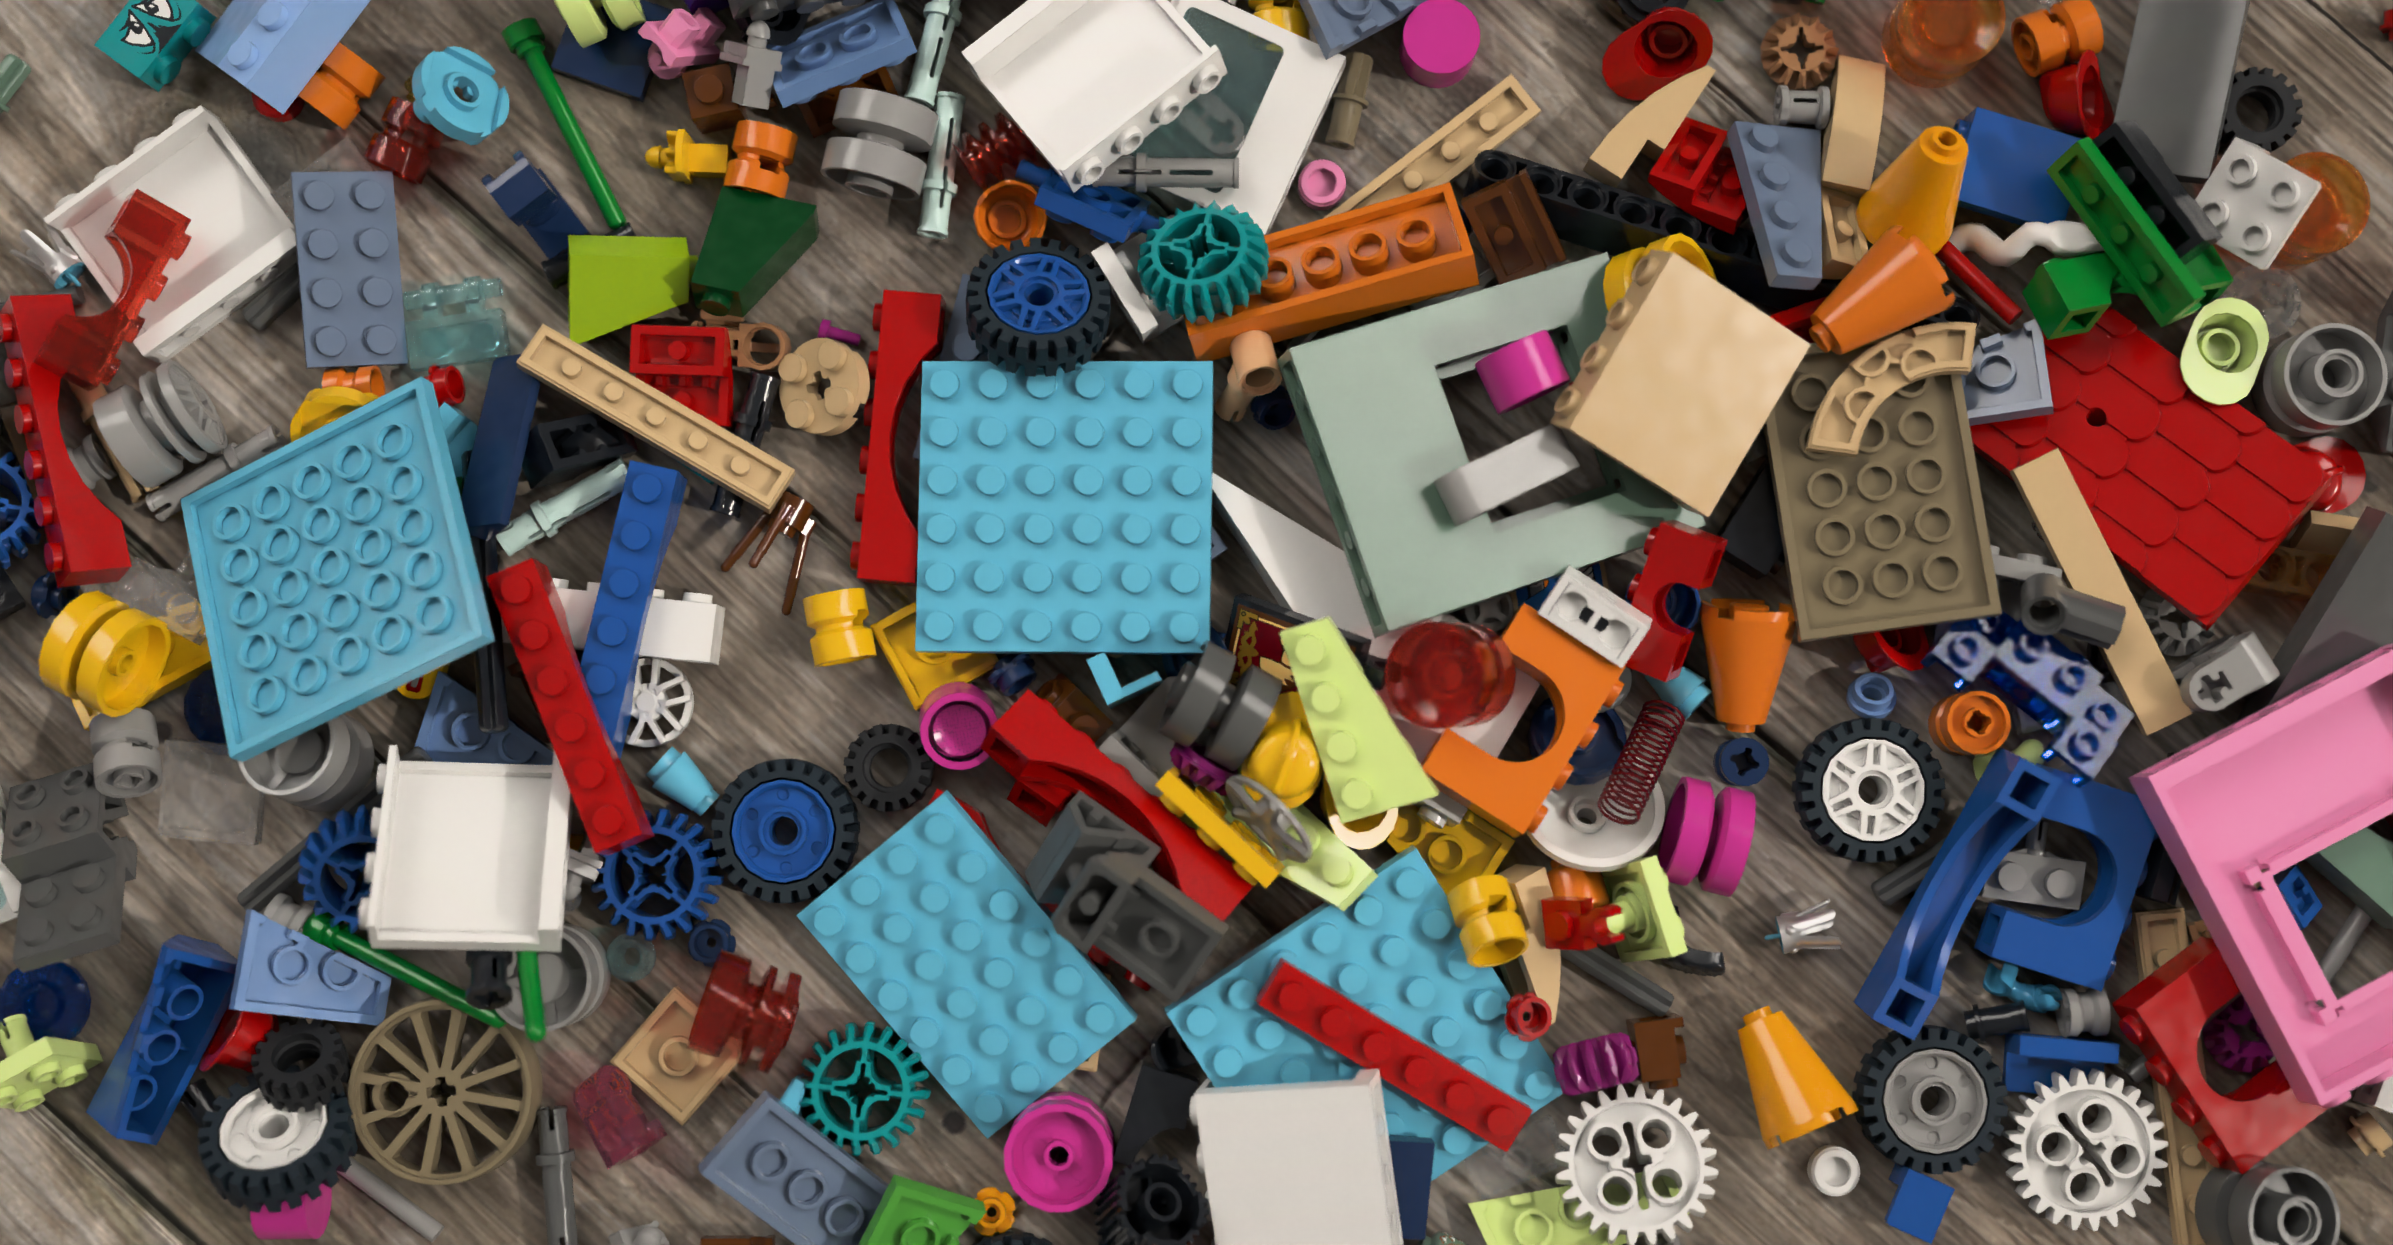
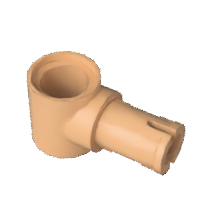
M1250 330L1241 333L1230 344L1229 349L1233 365L1227 374L1228 384L1215 404L1217 415L1226 421H1230L1232 417L1234 422L1241 421L1253 397L1268 394L1281 384L1282 375L1271 336L1260 330Z

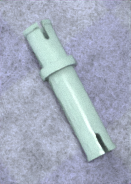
M931 0L924 7L923 15L926 18L904 98L922 104L929 109L934 108V100L945 65L953 29L959 26L962 13L959 11L961 0Z
M939 91L935 96L934 112L938 115L939 120L932 148L928 153L926 176L921 189L923 198L920 221L917 228L918 235L931 239H945V237H948L947 230L951 199L957 196L958 190L957 184L954 183L963 107L966 98L955 92Z
M620 457L605 468L589 475L544 502L540 500L530 504V510L510 521L509 525L496 535L497 540L509 556H512L514 553L525 548V546L546 535L551 538L558 534V528L567 524V522L622 492L628 466Z

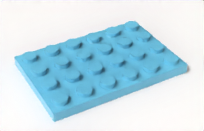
M948 790L943 792L796 915L900 1038L908 1042L907 1046L912 1052L920 1053L922 1057L920 1061L987 1139L1136 1021L1138 1016L1136 1011L1091 958L1055 932L1051 919L1053 916L1052 912L1044 903L1037 902L1029 885Z

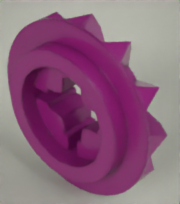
M1176 742L1169 754L1173 765L1181 770L1182 775L1191 778L1195 784L1202 785L1210 792L1215 791L1221 796H1227L1225 783L1231 776L1237 775L1238 770L1232 772L1203 756L1205 746L1193 742L1186 748Z
M2240 995L2203 1028V1040L2209 1054L2220 1065L2234 1071L2251 1073L2252 1070L2260 1067L2270 1066L2269 1061L2273 1058L2274 1054L2243 995ZM2250 1019V1030L2256 1033V1036L2260 1039L2259 1041L2253 1040V1042L2244 1040L2240 1047V1036L2234 1032V1029L2228 1027V1023L2246 1025Z

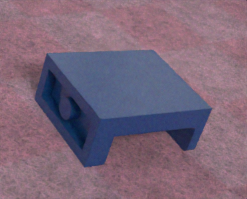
M1976 107L1964 120H1957L1953 129L1965 139L1968 145V156L1958 201L1959 207L2021 226L2026 222L2040 221L2048 224L2053 221H2065L2070 203L2046 170L2081 138L1980 107Z

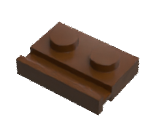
M1526 169L1519 171L1518 174L1508 179L1504 178L1461 199V205L1499 284L1536 274L1545 270L1549 265L1567 260L1562 244Z

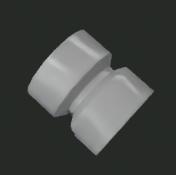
M136 707L128 714L113 718L99 713L91 720L89 730L92 754L95 755L92 761L97 791L102 795L112 798H133L151 793L161 785L163 775L160 751L157 750L159 739L155 715L148 710Z

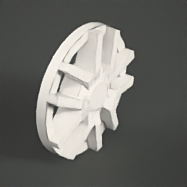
M653 657L638 658L631 718L633 716L639 721L632 735H626L625 742L627 744L644 748L665 745L676 739L690 722L694 708L692 687L684 673L672 663ZM642 665H652L650 683H643ZM660 667L665 668L676 678L660 684ZM680 684L683 688L684 696L668 700L665 691ZM685 703L682 718L678 721L668 710V707ZM663 716L674 727L666 735H664L656 720ZM648 724L657 739L642 740L639 737Z

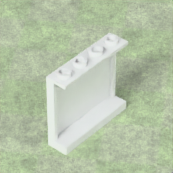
M1027 0L961 52L974 76L1073 193L1082 186L1090 185L1097 181L1104 173L1105 168L1122 155L1134 152L1142 144L1146 136L1160 125L1168 124L1175 120L1183 107L1200 94L1212 91L1219 84L1221 78L1228 73L1219 48L1215 44L1209 47L1168 0Z
M202 105L196 109L185 110L177 115L171 127L157 137H149L135 146L132 155L118 165H111L102 169L94 177L92 184L79 193H73L62 198L55 205V210L43 218L48 225L62 232L137 336L132 342L142 356L160 364L171 359L258 296L297 262L294 219L221 119Z
M389 745L387 764H379L377 770V793L383 794L382 808L374 807L371 816V837L378 838L376 852H368L365 862L366 883H372L370 898L361 899L359 909L360 929L368 930L371 947L388 949L561 952L574 799L555 751H553L552 765L400 761L398 746Z
M1379 1069L1359 1070L1353 1080L1216 1088L1210 1079L1206 1078L1190 1099L1189 1112L1193 1126H1198L1200 1144L1197 1147V1166L1201 1174L1205 1173L1207 1191L1204 1198L1209 1201L1205 1205V1208L1209 1209V1214L1205 1217L1208 1221H1212L1214 1231L1211 1245H1404Z

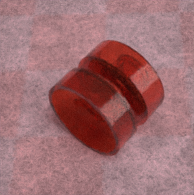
M1427 622L1412 627L1402 634L1393 645L1385 668L1387 692L1396 710L1411 723L1428 729L1473 727L1491 721L1507 706L1513 694L1516 680L1514 659L1506 643L1491 629L1474 623Z

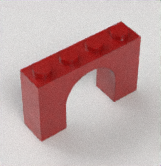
M2201 936L2111 1003L2121 1019L2118 1021V1025L2123 1034L2132 1043L2138 1045L2146 1057L2145 1067L2148 1073L2157 1083L2166 1088L2173 1099L2171 1103L2173 1112L2185 1125L2191 1127L2200 1141L2197 1144V1148L2203 1158L2215 1168L2220 1167L2244 1174L2328 1108L2298 1101L2277 1060L2241 1087L2226 1094H2217L2204 1080L2197 1061V1042L2200 1031L2207 1019L2217 1009L2241 991L2213 938Z

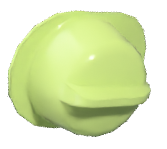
M2233 297L2221 298L2202 307L2193 320L2181 351L2179 367L2183 381L2191 392L2203 401L2219 406L2235 404L2245 398L2250 392L2269 342L2267 322L2259 310L2244 300Z

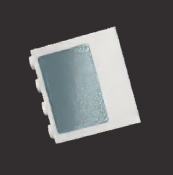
M1171 0V5L1209 47L1215 44L1219 48L1228 73L1221 78L1219 84L1212 91L1197 96L1183 107L1175 120L1168 124L1160 125L1144 138L1142 144L1134 152L1122 155L1121 157H1136L1137 152L1147 153L1148 158H1239V189L1228 187L1159 188L1189 202H1196L1203 208H1208L1214 200L1221 207V210L1233 204L1239 214L1248 212L1254 224H1258L1263 234L1268 235L1344 71L1346 56L1338 53L1326 60L1319 44L1222 0ZM1161 170L1119 171V173L1123 171L1128 174L1160 175L1162 173ZM1172 170L1170 174L1212 175L1213 171Z

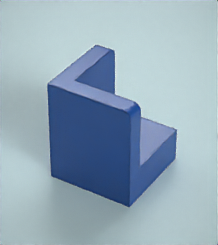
M1895 1163L1888 1180L1896 1183L1898 1188L1885 1216V1222L1892 1227L1932 1244L1955 1189L1923 1173Z

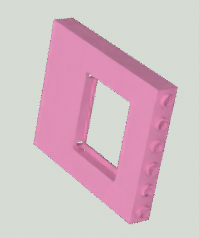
M2386 644L2129 777L2135 792L2297 1100L2319 1105L2322 1108L2334 1107L2347 1101L2351 1097L2349 1091L2364 1083L2366 1085L2377 1084L2393 1076V970L2336 999L2272 876L2393 813V644ZM2259 882L2263 890L2257 889L2254 884ZM2321 999L2324 1007L2318 1006L2315 1001Z

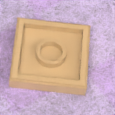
M675 986L609 1062L618 1070H621L626 1077L683 1126L750 1049L679 986Z

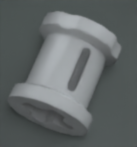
M1778 85L1773 104L1774 125L1808 124L1814 125L1817 130H1824L1827 127L1830 115L1831 98L1829 87L1819 86L1816 91L1789 90L1787 85Z

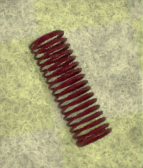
M1650 700L1643 704L1634 727L1631 729V733L1620 752L1619 758H1617V763L1614 765V769L1611 771V775L1597 801L1600 812L1613 822L1632 825L1640 820L1649 797L1652 795V790L1655 788L1658 777H1660L1661 771H1663V767L1666 765V760L1685 722L1683 714L1671 703L1663 700ZM1651 703L1665 704L1676 710L1680 715L1681 719L1674 712L1667 708H1663L1660 706H1647ZM1660 709L1666 711L1678 720L1679 725H1677V723L1673 719L1664 714L1658 712H1646V710ZM1649 715H1657L1660 717H1664L1665 719L1672 722L1675 726L1671 727L1669 724L1665 723L1662 720L1650 718ZM1649 727L1658 729L1666 735L1659 734L1650 729ZM1646 733H1650V734L1656 735L1657 737L1661 738L1663 741H1660V740H1657V739H1655V738H1652L1651 736H1649V735L1646 734ZM1644 739L1653 741L1661 747L1654 746L1645 741ZM1641 745L1650 747V748L1654 749L1655 751H1657L1658 753H1655V752H1652V751H1650V750H1647V749H1645V748H1644L1643 746H1641ZM1639 751L1644 752V753H1647V754L1651 755L1652 757H1654L1655 759L1649 758V757H1647V756L1641 754ZM1636 757L1642 758L1650 762L1651 764L1644 763ZM1624 762H1628L1631 766L1625 765ZM1633 763L1639 764V765H1641V766L1647 768L1648 770H1644V769H1642V768H1640V767H1637V766H1636L1635 764H1633ZM1631 769L1636 770V771H1639L1640 773L1644 774L1645 776H1641V775H1639V774L1633 772ZM1629 776L1636 777L1637 779L1641 780L1642 782L1636 781V780L1632 779V778L1629 777ZM1626 782L1632 783V784L1638 786L1639 788H1636V787H1634V786H1631V785H1629V784L1626 783ZM1624 788L1629 789V790L1635 792L1636 794H1633V793H1631V792H1628V791H1626ZM1621 794L1626 795L1632 798L1633 800L1623 797ZM1607 798H1611L1619 806L1634 810L1636 813L1632 814L1616 808ZM1603 800L1616 812L1637 817L1631 820L1621 818L1610 812L1605 807Z

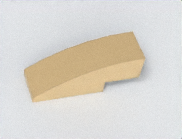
M1843 55L1837 56L1830 88L1829 120L1827 127L1821 132V186L1859 199L1863 193L1870 190L1880 136L1886 64Z
M1707 65L1676 79L1646 98L1606 135L1587 161L1583 171L1603 184L1616 188L1639 152L1657 161L1716 70Z
M1515 864L1497 875H1502L1508 879L1517 907L1514 913L1521 917L1528 937L1529 947L1519 957L1501 964L1499 967L1511 998L1516 994L1535 993L1536 997L1543 999L1549 1005L1552 1013V1025L1556 1021L1560 993L1561 952L1560 949H1546L1541 899L1552 897L1553 893L1545 867ZM1524 1012L1523 1017L1526 1021L1528 1019V1013Z

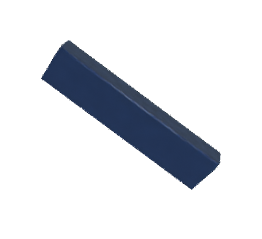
M521 354L497 358L492 364L461 496L469 535L486 541L492 539L509 525L541 381L517 368L516 361Z

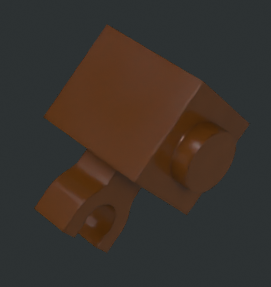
M729 63L681 73L691 119L702 134L736 127L739 120H748L745 106L731 102L736 73ZM772 92L769 108L777 106Z

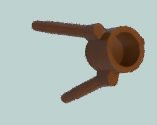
M787 491L783 493L771 514L763 511L721 565V570L728 572L766 526L768 530L749 561L751 568H756L778 534L793 539L795 533L798 532L799 537L782 606V614L785 616L791 613L809 538L817 524L809 519L814 506Z

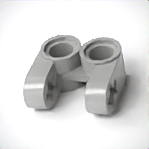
M2248 631L2236 637L2234 634H2229L2204 646L2201 650L2196 651L2188 660L2171 669L2177 684L2180 685L2182 700L2190 708L2191 712H2212L2223 709L2239 698L2264 687L2280 675L2279 670L2254 631Z

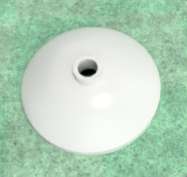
M1624 762L1625 765L1631 766L1628 762ZM1633 763V764H1635L1637 767H1640V768H1642V769H1644V770H1648L1647 768H1645V767H1643V766H1641V765H1639V764ZM1631 769L1633 772H1635V773H1637V774H1639V775H1641V776H1645L1644 774L1640 773L1639 771H1636V770ZM1609 776L1594 784L1572 785L1565 783L1559 791L1552 788L1542 805L1549 809L1533 834L1528 830L1525 832L1543 853L1568 867L1590 872H1605L1624 868L1628 863L1641 859L1646 855L1660 835L1665 819V800L1658 781L1655 784V788L1652 790V795L1649 797L1639 822L1632 825H1623L1605 817L1597 806V801ZM1629 776V777H1631L1632 779H1634V780H1636V781L1642 782L1641 780L1637 779L1636 777ZM1626 782V783H1628V784L1631 785V786H1634V787H1636V788H1639L1638 786H1636V785H1634V784H1632V783ZM1624 788L1626 791L1636 794L1635 792ZM1621 794L1623 797H1626V798H1628V799H1630V800H1633L1632 798H1630V797H1628V796H1626V795ZM1607 798L1616 808L1624 812L1636 813L1634 810L1619 806L1611 798ZM1603 800L1605 807L1613 814L1629 820L1637 817L1616 812ZM1578 818H1588L1593 824L1582 823Z

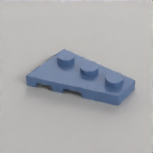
M438 671L414 746L423 748L432 758L433 762L552 765L554 751L510 718H508L509 727L506 731L494 734L483 733L478 726L477 695L445 672Z
M246 909L229 1009L378 1026L385 1020L392 977L341 952H336L309 939L308 936L293 929L284 927L252 909Z

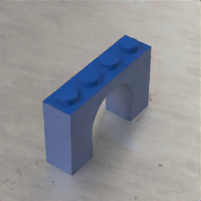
M2036 763L2035 765L2063 779L2042 817L2072 826L2087 837L2094 848L2098 862L2096 884L2088 899L2080 906V910H2075L2061 917H2037L1989 902L1974 948L1990 957L2102 992L2105 981L2112 976L2115 970V951L2121 934L2126 932L2131 923L2132 909L2130 906L2136 888L2140 887L2146 878L2148 871L2146 859L2152 841L2156 840L2159 835L2138 795Z

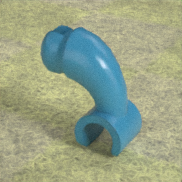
M2004 962L2002 970L1996 968L1992 963L1988 964L1983 987L1989 993L1997 996H2006L2014 1003L2023 1000L2025 1009L2033 1012L2046 1013L2060 1008L2061 1005L2056 1001L2062 1000V994L2057 986L2053 984H2025L2016 981L2018 966L2016 964Z

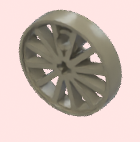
M434 997L416 1001L391 1014L370 1033L362 1044L354 1060L349 1079L348 1101L353 1113L351 1118L354 1119L355 1131L366 1150L379 1164L390 1172L409 1181L427 1185H451L468 1182L502 1166L518 1152L528 1139L537 1121L536 1111L540 1109L542 1102L543 1080L540 1062L532 1042L525 1035V1031L509 1023H506L502 1028L490 1026L462 1059L461 1045L468 1014ZM442 1009L451 1010L452 1012L444 1054L439 1049L429 1020L430 1010ZM408 1018L412 1020L425 1061L416 1056L393 1034V1030ZM502 1035L516 1056L515 1060L473 1074L472 1072L478 1061L498 1037ZM382 1047L406 1069L392 1073H383L372 1070V1064L379 1048ZM519 1069L522 1076L523 1096L516 1097L489 1092L477 1087V1084ZM394 1081L402 1084L409 1093V1097L402 1107L394 1104L389 1096V1089ZM446 1082L449 1086H455L456 1094L450 1096V1093H442L441 1084ZM368 1084L374 1085L372 1090V1102L374 1107L376 1108L375 1111H371L370 1109ZM477 1103L519 1111V1117L511 1134L505 1133L483 1114ZM420 1108L389 1145L379 1132L375 1121L385 1117H401ZM430 1120L422 1166H418L402 1157L401 1152L423 1125ZM466 1120L498 1147V1150L482 1163L477 1160L466 1129ZM447 1126L462 1168L459 1171L439 1170L438 1163Z

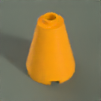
M1932 126L1925 129L1871 183L1870 190L1861 195L1856 209L1858 227L1870 243L1874 244L1886 230L1895 225L1904 227L1899 233L1900 236L1907 240L1911 236L1916 235L1934 255L1949 240L1953 231L1968 156L1967 142L1957 131L1944 126Z
M1768 1005L1742 1017L1746 1026L1740 1028L1737 1032L1762 1141L1767 1150L1780 1146L1776 1138L1777 1135L1783 1144L1843 1118L1838 1108L1843 1107L1846 1115L1858 1111L1854 1100L1783 1011L1772 1013Z

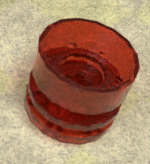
M720 949L702 995L686 1049L718 1058L725 1049L729 1039L739 1041L737 1065L744 1067L753 1047L756 1046L760 1048L755 1067L756 1071L768 1074L776 1058L785 1049L790 1038L800 1006L799 988L802 975L789 970L780 991L773 988L778 972L777 966L770 964L759 984L750 981L752 958Z

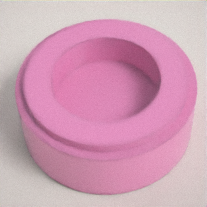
M1315 160L1303 168L1299 175L1298 193L1301 200L1308 207L1315 210H1328L1336 206L1343 198L1346 178L1342 169L1337 164L1329 160Z

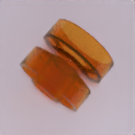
M1899 0L1890 10L1882 28V48L1888 64L1902 79L1919 87L1941 88L1959 81L2000 40L2006 21L2004 1Z
M2308 152L2285 162L2287 165L2317 180L2322 186L2269 268L2280 271L2301 269L2348 246L2362 233L2370 214L2369 190L2359 171L2351 163L2337 155L2326 152Z

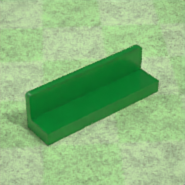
M2086 137L2076 141L2046 170L2161 328L2195 313L2201 308L2199 301L2206 296V293L2091 138Z

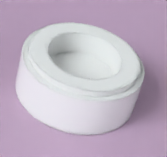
M1825 1145L1815 1150L1810 1156L1807 1173L1811 1183L1819 1191L1829 1196H1843L1856 1187L1860 1178V1166L1856 1157L1850 1151L1837 1145Z

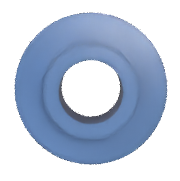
M1866 673L1851 682L1846 693V701L1850 709L1863 718H1885L1894 710L1897 701L1896 692L1891 681L1878 673Z

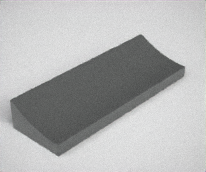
M2250 0L2139 1L2113 123L2118 121H2136L2162 155L2163 161L2179 182L2206 184L2215 169Z
M2366 507L2274 657L2273 663L2279 670L2280 675L2269 684L2252 693L2235 722L2386 644H2393V515L2382 510Z

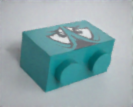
M129 0L94 46L159 92L165 84L172 82L177 77L182 67V61L193 47L200 45L211 30V24L217 17L195 0Z

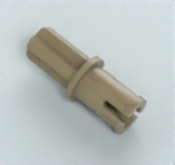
M1349 52L1346 55V66L1340 78L1338 91L1333 93L1331 97L1334 109L1328 135L1325 138V142L1329 146L1344 150H1353L1355 148V138L1361 112L1367 109L1369 103L1365 99L1373 59L1367 54Z

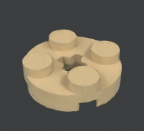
M815 338L800 345L794 353L786 354L779 363L778 372L781 377L779 385L780 402L786 421L790 426L811 434L833 436L849 429L858 419L853 416L860 404L866 405L870 391L868 368L858 352L852 351L846 344L833 339ZM822 378L830 380V387L824 390L823 399L818 393V386Z

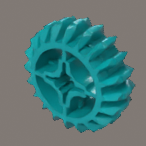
M1215 200L1208 208H1201L1194 202L1192 210L1186 212L1176 207L1175 217L1172 219L1159 217L1160 229L1147 230L1146 242L1139 245L1140 259L1137 260V271L1145 295H1148L1149 300L1153 301L1159 312L1167 310L1173 320L1185 314L1191 324L1199 316H1205L1212 323L1215 314L1221 312L1231 317L1233 306L1248 307L1249 295L1260 294L1261 281L1268 279L1267 273L1269 269L1267 264L1269 263L1268 258L1270 255L1263 231L1259 228L1258 224H1254L1248 212L1239 214L1233 204L1221 210V207Z
M875 1021L866 1022L863 1036H860L856 1023L849 1022L845 1027L846 1040H844L838 1030L832 1029L827 1033L832 1048L820 1041L815 1042L812 1046L814 1053L821 1060L808 1057L803 1060L802 1067L814 1073L813 1077L804 1076L801 1078L804 1082V1088L811 1089V1094L803 1097L799 1104L801 1107L814 1106L815 1112L809 1114L805 1120L812 1125L820 1119L825 1126L819 1131L825 1136H829L831 1132L837 1134L834 1143L841 1148L844 1147L847 1139H851L852 1154L859 1156L863 1151L864 1141L868 1140L872 1154L876 1155L882 1151L881 1137H884L886 1142L892 1148H895L901 1142L896 1128L907 1135H911L916 1128L907 1118V1115L920 1119L924 1117L926 1110L914 1103V1099H928L931 1091L924 1087H916V1082L927 1079L930 1073L928 1069L913 1071L911 1065L917 1063L922 1057L919 1052H916L907 1058L902 1050L907 1047L908 1042L903 1038L896 1045L892 1044L890 1040L894 1034V1029L890 1025L885 1027L879 1038L875 1037ZM860 1048V1056L856 1061V1067L852 1075L827 1077L830 1066L842 1052ZM875 1051L885 1055L895 1065L900 1074L902 1084H898L894 1080L885 1079L880 1075L877 1069ZM865 1072V1077L870 1079L868 1085L873 1083L875 1090L879 1091L868 1095L863 1104V1099L857 1096L859 1092L855 1093L853 1086L848 1085L855 1084L861 1080ZM826 1092H831V1095L842 1097L848 1102L851 1111L850 1119H853L852 1124L836 1114L829 1103ZM891 1098L902 1099L899 1109L892 1119L881 1125L868 1127V1117L872 1113L874 1102L889 1101Z

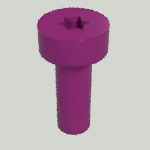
M822 319L817 338L828 337L859 346L862 335L831 326L832 321Z

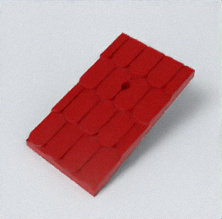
M2110 306L2087 333L2047 340L2042 331L2053 402V414L1970 426L1974 451L2014 481L2009 471L2059 448L2115 561L2201 628L2208 631L2332 483L2331 475L2322 470V467L2313 459L2266 427L2265 422L2237 402L2235 404L2219 406L2205 402L2193 394L2183 381L2179 367L2180 359L2138 330L2136 324Z

